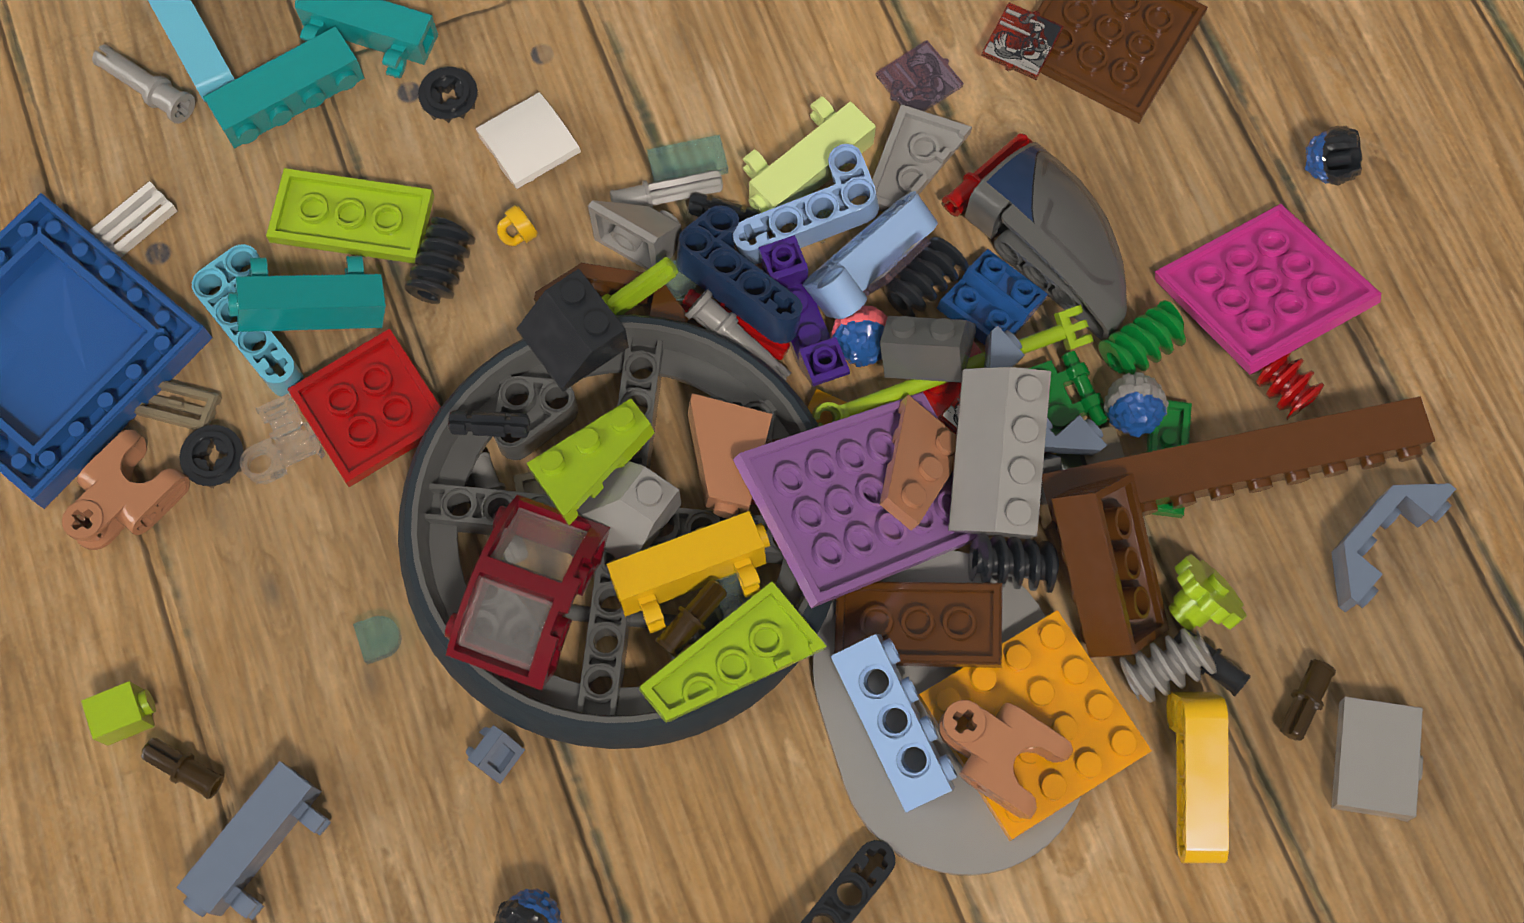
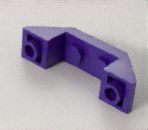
M794 235L759 247L764 272L801 300L803 307L797 335L794 340L790 341L791 350L800 370L813 387L849 375L850 369L837 337L830 338L818 305L803 286L805 280L808 279V266L796 236Z

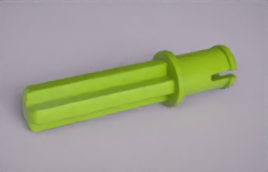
M664 257L612 296L605 294L602 296V299L614 315H624V313L674 279L679 272L678 268L670 258Z

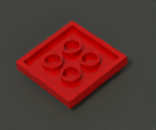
M390 328L287 389L348 487L353 486L417 447L428 426L441 408Z

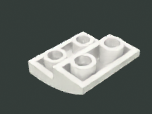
M540 92L475 128L480 140L496 158L500 169L516 189L581 152L564 123Z

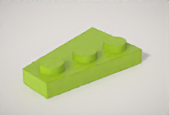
M629 399L526 464L567 524L570 525L579 516L578 508L589 497L595 498L604 489L602 484L604 480L616 468H623L655 432L649 420L634 401Z

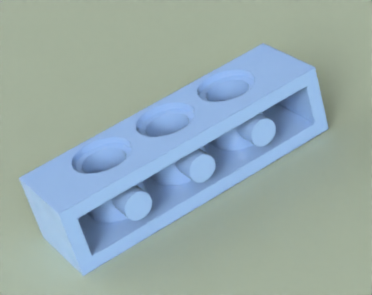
M875 634L832 655L831 658L905 813L952 791L955 788L952 780L958 778L957 773L948 755L945 754L940 757L933 743L934 740L939 738L929 716L926 715L921 718L914 704L915 701L920 700L919 695L910 677L902 679L896 667V663L900 662L901 659L892 640L889 638L884 641L881 634ZM875 669L884 671L889 679L888 688L882 694L874 693L868 686V676ZM892 708H899L907 715L908 724L902 732L892 731L886 723L887 713ZM917 747L924 751L927 763L923 770L915 771L906 765L904 757L908 748Z

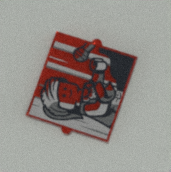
M1009 2L981 56L1005 66L1006 71L1014 70L1037 80L1064 26L1040 16L1038 11L1030 12Z

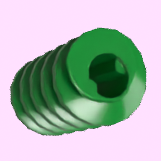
M1166 300L1160 301L1157 307H1152L1146 311L1145 315L1136 317L1133 324L1124 325L1120 332H1114L1108 340L1100 341L1098 345L1099 353L1105 363L1119 374L1123 373L1125 375L1130 373L1134 375L1137 372L1135 366L1141 371H1146L1149 369L1148 359L1153 363H1158L1162 359L1161 352L1170 355L1174 351L1173 344L1177 346L1185 345L1186 337L1183 332V318L1171 302Z

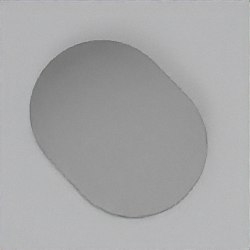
M954 550L877 581L982 583L980 573H976L973 581L969 580V554ZM992 575L990 583H997L996 575ZM1008 577L1006 585L1003 587L1002 643L1045 618L1038 603L1023 586L1020 589H1014L1012 577ZM835 598L818 632V636L827 647L825 650L813 655L814 691L844 788L854 810L867 829L880 841L888 844L896 855L919 867L950 875L974 876L1002 871L1022 863L1046 847L1068 823L1081 797L1009 841L978 791L959 776L963 767L950 747L941 739L938 728L920 700L915 701L914 704L921 718L928 715L939 737L933 743L940 757L945 754L948 755L958 778L952 780L955 786L952 791L905 813L831 658L834 655L837 600ZM896 666L902 679L910 677L918 695L963 668ZM875 669L868 676V686L874 693L882 694L885 692L889 685L888 676L884 671ZM892 708L887 713L886 723L892 731L902 732L907 727L908 718L903 710ZM917 747L907 749L904 757L906 765L915 771L923 770L927 763L924 751Z

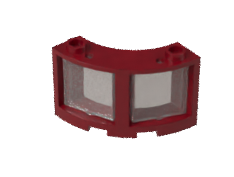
M518 494L508 507L501 506L495 515L493 531L471 575L458 613H453L447 622L444 636L450 639L446 656L543 690L557 669L562 648L572 623V619L565 617V615L569 614L576 595H584L590 580L601 564L610 527L580 516L568 525L557 508Z

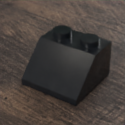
M579 268L545 290L516 328L517 332L562 392L629 348L626 329Z

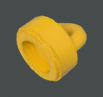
M514 205L504 212L506 217L497 226L499 239L509 246H516L523 241L527 244L536 238L538 234L533 224L518 205ZM511 224L517 231V234L513 237L509 236L506 231L507 227Z

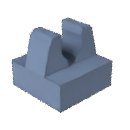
M493 725L491 728H482L480 733L484 738L476 749L469 746L466 754L469 757L468 761L494 781L501 784L525 749Z

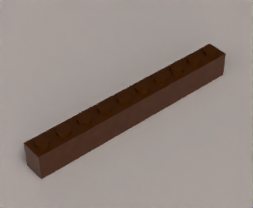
M1421 396L1045 473L1042 474L1039 515L1044 530L1056 528L1057 533H1059L1058 526L1055 524L1052 516L1053 504L1051 499L1071 488L1128 473H1133L1142 514L1146 516L1157 512L1158 505L1172 504L1173 509H1180L1197 503L1196 498L1210 496L1211 501L1223 500L1234 496L1235 490L1248 488L1249 493L1261 492L1272 488L1273 482L1286 480L1287 485L1299 484L1311 479V474L1323 472L1324 477H1333L1347 472L1349 466L1360 464L1363 470L1371 469L1385 464V459L1397 456L1399 462L1409 461L1423 455L1422 450L1435 442V438Z

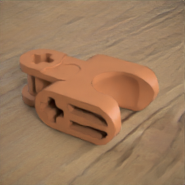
M124 430L119 433L78 475V485L86 492L66 509L62 517V526L67 535L88 550H98L106 547L125 527L136 536L147 532L189 490V477L177 469L168 468L163 470L154 479L145 483L132 482L134 467L144 458L147 451L145 439L138 431ZM92 522V526L87 529V524Z
M960 700L952 703L946 709L938 723L941 739L949 747L968 758L959 776L1007 811L1023 819H1031L1033 817L1037 804L1035 797L1019 785L1015 778L1013 765L1017 755L1026 752L1036 753L1046 760L1056 763L1068 760L1073 752V747L1066 738L1010 703H1004L995 717L976 703L969 700ZM963 716L969 721L966 726L968 729L964 730L961 734L955 728L957 726L956 720L958 721Z

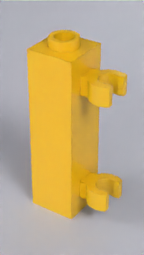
M750 511L606 565L625 617L642 611L650 633L666 628L659 606L660 603L703 588L712 579L719 582L737 575L745 597L758 593L761 590L758 584L760 579L755 568L766 564L765 548L770 546V541L763 524L755 525Z

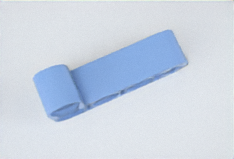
M841 144L831 151L828 162L835 185L739 222L736 230L733 232L734 243L739 253L753 264L762 263L759 254V247L795 235L800 248L873 220L879 210L878 198L874 183L860 150L851 144ZM847 163L856 165L851 171L843 172L839 170L842 165ZM858 196H867L869 198L866 203L861 205L851 203ZM828 209L833 211L828 218L819 219L816 217L818 212ZM788 223L797 224V227L791 232L784 233L780 231ZM772 231L774 238L769 239L767 232ZM756 238L757 243L750 245L749 240Z
M916 191L910 192L896 201L805 280L803 286L827 317L836 319L847 318L866 303L867 297L863 291L867 286L869 287L877 277L887 271V268L892 267V265L899 261V258L901 259L902 256L906 255L909 252L907 250L912 245L929 235L938 225V221Z

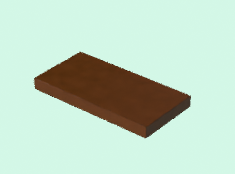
M874 582L837 598L834 654L875 634H881L884 641L890 638L898 651L901 661L896 663V666L1002 668L1003 585L1002 583Z

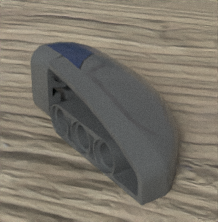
M1037 142L1020 148L1002 161L978 184L970 196L965 218L990 239H994L997 235L1001 234L994 241V247L1007 263L1048 294L1047 296L1064 310L1081 304L1083 312L1074 316L1077 321L1086 319L1089 326L1086 328L1101 341L1108 340L1110 335L1121 327L1127 312L1124 264L1109 220L1083 182L1061 161Z

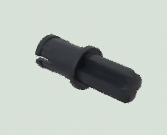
M1186 629L1193 637L1197 636L1192 631ZM1181 630L1174 637L1178 644L1182 643ZM1205 642L1216 664L1217 673L1210 674L1201 666V675L1204 673L1208 674L1229 690L1233 696H1236L1250 679L1251 675L1246 674L1220 654L1222 652L1221 648L1215 650Z

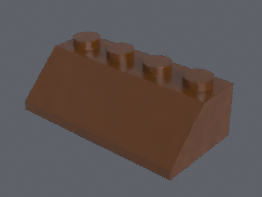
M1128 473L1071 488L1051 499L1053 504V520L1058 526L1062 542V558L1068 567L1072 584L1071 596L1073 602L1077 605L1081 622L1080 634L1083 642L1086 644L1090 658L1134 655L1169 630L1133 473Z

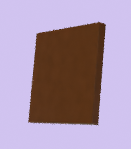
M1043 0L1034 14L1036 16L1032 20L1042 23L1037 20L1038 16L1061 26V29L1038 72L1140 124L1204 17L1208 7L1195 0ZM1029 23L1024 31L1031 34V30L1029 28L1031 23ZM1042 29L1039 38H1042L1047 41V38L1044 35V29ZM1032 33L1031 37L1034 38L1036 33ZM1022 34V35L1020 36L1021 41H1023L1024 38H1025V37H1028V36ZM1018 39L1013 49L1017 50L1018 47L1021 49L1023 42H1020V39ZM1034 39L1033 44L1036 49L1038 48V42ZM1025 51L1024 55L1032 56L1035 51Z

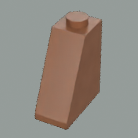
M692 393L688 409V419L705 507L714 509L713 513L715 515L729 519L747 512L752 499V495L733 459L741 452L765 445L772 414Z

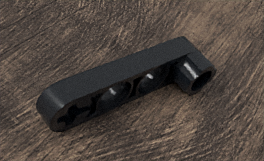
M878 840L869 841L864 844L801 923H811L818 916H826L833 923H853L891 874L896 860L892 848L883 841ZM877 853L881 854L884 857L881 864L885 869L876 867L865 881L860 874L869 862L866 854L872 857ZM854 868L858 874L851 872V870ZM867 882L874 884L872 888L869 887ZM845 883L856 885L861 893L860 902L853 906L842 903L837 894L838 887Z

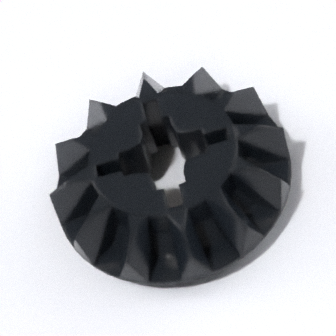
M442 67L430 72L422 80L418 90V98L423 111H426L434 121L438 118L444 119L448 123L454 118L460 117L464 119L470 109H475V102L479 96L473 77L468 72L457 67ZM451 90H454L457 99L449 98L443 103L440 93L449 94Z
M208 425L195 430L186 438L181 447L179 459L182 471L192 482L214 489L215 486L223 483L230 484L231 478L236 473L242 472L241 465L246 455L241 439L232 430L220 425ZM215 445L216 450L227 457L217 459L212 470L210 463L200 458L211 455L212 448Z

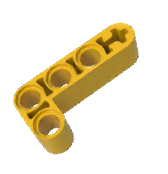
M1171 692V694L1167 695L1166 712L1168 725L1171 730L1176 732L1177 850L1181 863H1226L1229 855L1227 704L1222 696L1214 692Z

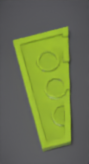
M772 581L639 687V691L665 723H668L825 650L827 646Z

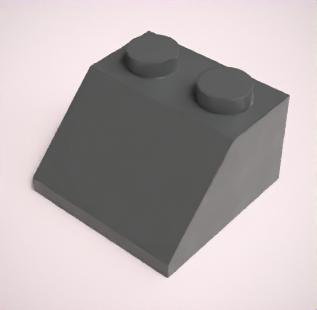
M888 316L880 341L885 378L962 383L963 369L967 368L976 334V324L967 320Z

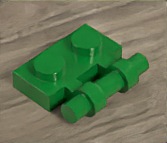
M1070 351L1061 357L1067 369L1063 372L1057 373L1052 360L1028 368L1051 371L1047 418L1053 425L1051 431L1055 435L1079 415L1083 417L1089 414L1091 420L1097 426L1108 421V417L1103 409L1105 402L1101 394L1095 392L1088 378L1090 371L1085 362H1080L1076 351ZM1072 384L1075 385L1081 401L1072 404L1065 387Z

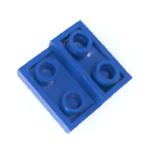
M987 249L967 268L963 278L940 300L937 309L950 319L967 320L975 323L976 334L974 338L985 345L986 337L997 326L1003 332L1008 330L1016 335L1043 303L1048 294Z

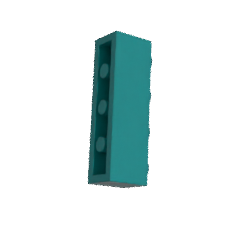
M335 26L203 96L235 149L242 144L253 142L259 135L276 126L288 123L292 117L303 111L318 107L324 100L340 91L353 88L357 82L365 78L357 58Z

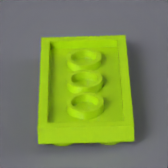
M284 168L266 237L270 243L416 264L415 258L417 254L422 252L420 249L421 243L425 239L435 196L432 189Z

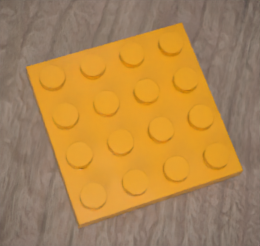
M1058 610L1002 643V668L963 667L919 694L922 705L937 728L940 718L946 709L957 701L969 700L995 717L1004 703H1010L1024 710L1071 743L1073 752L1068 760L1054 763L1048 761L1036 753L1026 752L1017 755L1013 765L1015 778L1019 785L1030 792L1036 799L1037 808L1031 819H1023L1013 815L978 791L1009 841L1152 751ZM963 716L958 721L956 720L957 726L955 730L962 734L964 730L968 729L966 726L969 720ZM950 747L961 766L964 767L968 758Z

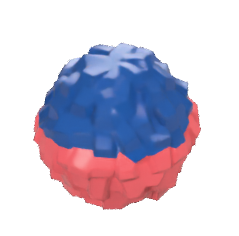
M863 305L849 317L834 321L831 337H837L845 360L850 364L862 367L882 360L880 341L888 318L883 311L873 306Z

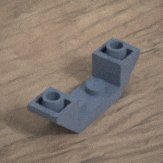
M999 326L990 332L985 340L984 368L1013 367L1025 356L1020 350L1022 348L1020 341L1013 333L1008 330L1003 332ZM1079 415L1055 435L1051 431L1053 425L1047 418L1044 453L1093 456L1107 446L1101 439L1103 437L1102 431L1090 419L1084 420Z
M1450 483L1393 485L1374 502L1331 552L1338 607L1342 611L1347 612L1356 604L1363 608L1379 591L1373 585L1383 574L1363 558L1377 541L1372 534L1378 527L1381 526L1386 530L1400 514L1417 528L1429 519L1436 523L1452 506L1447 499L1456 490L1454 486Z

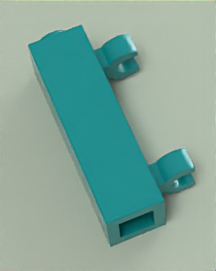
M295 0V9L303 25L300 34L301 40L309 41L336 26L345 41L384 52L382 64L388 66L386 75L400 79L403 76L407 60L425 65L438 37L432 15L388 1Z
M346 256L347 268H345V275L268 276L267 258H250V276H236L235 292L228 293L229 316H237L238 332L382 328L386 308L382 275L364 274L362 256Z

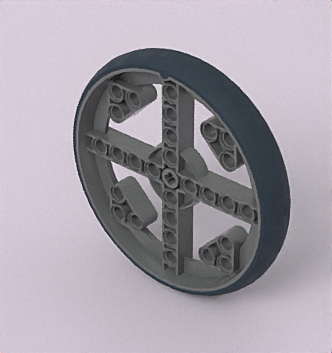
M615 315L626 329L629 348L586 376L622 373L618 406L632 399L637 406L640 405L647 408L648 410L644 415L651 423L654 432L662 377L675 379L694 386L711 395L709 398L772 414L765 444L819 427L803 400L763 360L742 346L712 331L672 319L644 315ZM521 339L478 367L457 387L439 409L418 445L403 487L398 527L401 573L408 602L418 627L432 652L451 677L489 710L522 729L556 741L577 746L605 749L644 748L669 744L696 736L726 723L752 707L773 690L797 665L795 663L665 723L639 691V687L622 688L631 615L625 617L622 607L615 612H606L601 608L605 599L611 596L617 597L606 565L615 557L605 550L601 564L593 575L595 579L581 683L568 681L552 675L543 690H539L446 656L450 638L444 636L445 628L450 616L453 613H458L467 588L460 563L458 532L491 535L494 519H492L493 513L501 506L508 507L517 494L556 508L546 494L466 487L476 461L493 436H474L472 432H468L467 435L451 434L448 428L450 412L453 410L467 411L469 415H472L473 411L506 413L507 417H511L512 413L527 414L530 419L528 437L521 438L515 443H507L504 441L505 437L494 436L503 456L511 460H521L570 425L577 417L578 405L572 387L562 392L526 342ZM640 369H647L652 372L646 379L639 380L633 377V374ZM524 394L529 396L528 400L521 405L515 406L510 404L511 399L516 395ZM557 398L568 400L565 407L561 409L549 407L550 403ZM654 435L643 445L642 450L629 460L630 462L650 469ZM458 504H471L470 511L467 514L458 517L452 515L454 508ZM679 507L668 521L674 527L673 531L667 536H657L649 548L694 532L698 527H707L726 520V518L719 517L709 510ZM751 515L755 525L763 524L770 541V546L765 548L766 563L782 564L775 585L817 634L827 617L833 600L813 608L810 607L780 548L774 544V537L763 516ZM500 588L495 598L483 600L474 633L480 625L491 624L494 626V630L489 637L490 639L535 654L542 628L519 596L514 592ZM740 594L727 595L704 621L703 625L706 629L704 631L700 629L687 644H694L723 621L724 615L728 610L738 609L749 599ZM523 628L535 630V636L530 643L525 645L515 643V636L519 630ZM605 636H612L618 640L617 647L610 653H602L596 649L598 641ZM605 676L613 680L612 687L607 693L598 695L591 691L592 682L596 678Z

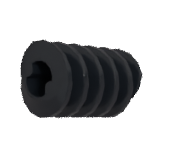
M432 217L431 222L433 225L427 228V239L421 243L420 249L422 252L417 254L415 258L417 266L410 270L412 280L405 283L404 289L421 301L439 304L441 298L453 299L454 292L448 289L446 285L459 284L460 279L451 272L464 271L465 265L458 261L457 257L469 258L470 251L463 247L462 244L474 245L475 238L466 229L453 221Z
M932 237L927 240L925 247H921L916 251L915 257L908 258L904 267H900L895 271L894 277L887 278L884 281V293L892 307L901 315L915 317L912 307L920 312H924L927 306L922 297L934 302L937 299V294L933 287L941 292L946 291L948 285L943 277L952 282L958 279L956 269L965 272L969 267L968 262L963 254L948 241Z
M984 533L977 534L970 547L968 561L970 581L974 580L976 573H980L982 583H990L992 575H996L997 583H1002L1003 587H1005L1008 577H1012L1014 589H1020L1025 578L1028 579L1029 590L1036 591L1040 580H1042L1045 592L1052 593L1057 580L1059 558L1057 550L1050 541H1041L1037 544L1034 539H1025L1021 542L1018 537H1010L1006 541L1001 535H994L990 539Z

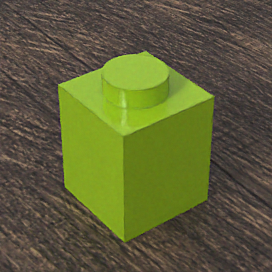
M130 681L81 700L92 739L106 746L155 727L152 713L156 712V706L150 692L147 689L143 690V688Z

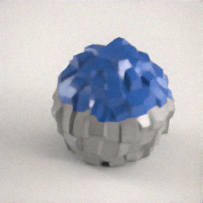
M1135 372L1134 375L1130 373L1125 374L1122 378L1112 383L1108 389V395L1105 396L1103 409L1112 426H1115L1116 429L1123 433H1129L1130 436L1140 437L1144 433H1152L1160 425L1163 417L1167 415L1169 402L1162 390V386L1157 383L1155 378L1144 375L1142 372Z

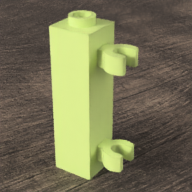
M821 96L810 106L814 110L810 117L819 127L770 166L755 149L743 158V161L747 164L743 167V170L752 178L749 182V203L751 207L760 210L762 213L814 193L832 178L828 162L831 151L838 145L851 144L856 146L863 154L874 145L876 126L851 101L838 112H835L832 105ZM850 163L842 165L839 170H843Z

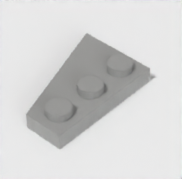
M901 104L872 179L878 198V211L885 212L896 201L910 192L916 191L919 195L968 138L972 127Z

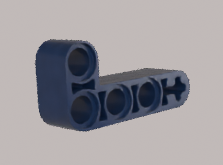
M722 205L708 209L680 233L676 261L678 270L704 291L708 289L712 293V297L720 303H724L725 307L769 340L780 344L794 340L803 306L801 300L734 250L733 232L739 223L738 214L734 209Z

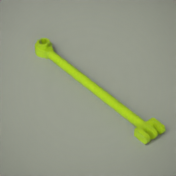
M1081 304L1055 313L1054 317L1057 326L1019 339L1022 345L1020 349L1022 353L1026 354L1063 340L1066 351L1093 342L1091 334H1085L1079 338L1075 334L1076 331L1089 327L1086 319L1073 324L1070 320V317L1077 316L1083 312ZM985 352L970 357L966 369L984 368ZM910 379L841 405L833 402L821 403L814 408L812 415L815 420H818L823 411H828L832 414V422L904 399L907 395L912 396L947 382ZM818 422L819 427L823 426L821 422Z

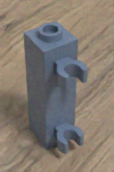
M279 761L179 883L177 888L187 896L183 903L201 917H204L206 913L222 916L231 906L244 918L247 919L249 917L251 920H254L264 905L243 889L298 821L313 833H317L320 836L331 824V821L311 807L322 791L290 766Z

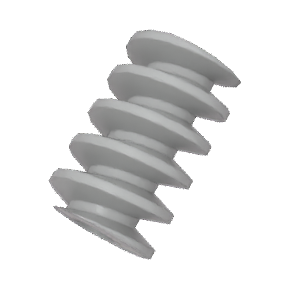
M1197 627V636L1195 637L1185 628L1181 629L1182 643L1180 644L1170 636H1166L1165 651H1162L1155 643H1151V657L1147 658L1141 651L1135 653V665H1132L1124 657L1120 658L1122 670L1139 701V695L1141 694L1149 703L1154 702L1155 687L1165 696L1171 694L1170 680L1180 689L1186 687V673L1195 681L1201 680V666L1210 674L1217 673L1216 664Z

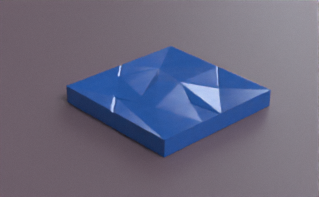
M42 193L0 232V473L32 501L45 509L75 479L81 470L126 427L128 422L137 416L134 413L135 409L142 402L146 406L149 403L148 401L161 391L158 386L164 381L170 382L212 339V336L203 325Z

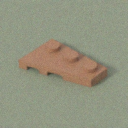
M907 395L900 401L898 413L901 416L899 426L894 430L892 443L895 446L892 461L887 464L879 505L909 530H912L920 524L954 470L957 435L910 395Z

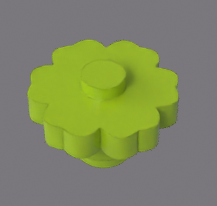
M1190 554L1174 567L1179 575L1177 580L1182 589L1174 595V602L1169 605V610L1184 628L1193 630L1196 626H1204L1212 619L1215 623H1222L1231 630L1247 617L1242 609L1244 604L1235 590L1224 577L1204 560L1199 561Z

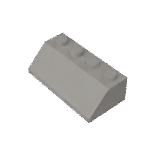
M1017 367L963 369L948 531L974 534L984 533L993 536L1001 535L1003 537L1031 539L1037 536L1051 371Z

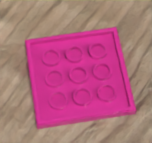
M1282 204L1155 271V281L1249 375L1379 304L1382 295L1379 290Z

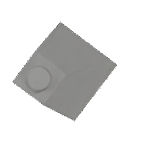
M592 200L588 205L594 239L646 270L664 257L671 259L678 248L679 237L682 232L681 224L675 216L667 211L662 210L658 212L649 206Z
M629 461L623 468H616L602 483L604 489L595 498L589 497L578 508L577 512L582 518L610 527L605 551L615 558L621 559L650 547L680 507V491L647 467Z

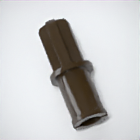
M713 579L708 581L686 608L679 606L678 610L680 612L655 641L676 658L700 629L702 631L706 629L703 623L727 596L726 589Z
M1313 659L1310 661L1299 688L1294 689L1291 693L1293 701L1280 727L1283 735L1296 741L1304 739L1316 711L1322 710L1324 707L1322 699L1332 677L1336 674L1334 667L1321 660Z
M151 738L142 749L141 758L144 761L170 775L171 782L175 784L181 782L203 795L206 799H211L223 783L224 776L195 761L194 754L190 752L183 754L158 738Z

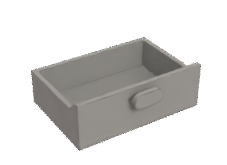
M1344 697L1339 702L1331 809L1395 818L1405 822L1416 817L1418 781L1422 779L1423 756L1420 755L1423 708Z

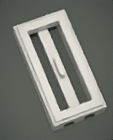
M149 181L90 230L105 246L122 258L174 215L177 209ZM158 205H161V207L158 210H156L152 215H150L147 219L143 221V218L147 214H149ZM130 228L133 229V230H132L130 233H128L124 238H122L118 243H116V244L113 243V242H115L119 237H121L124 233H126Z

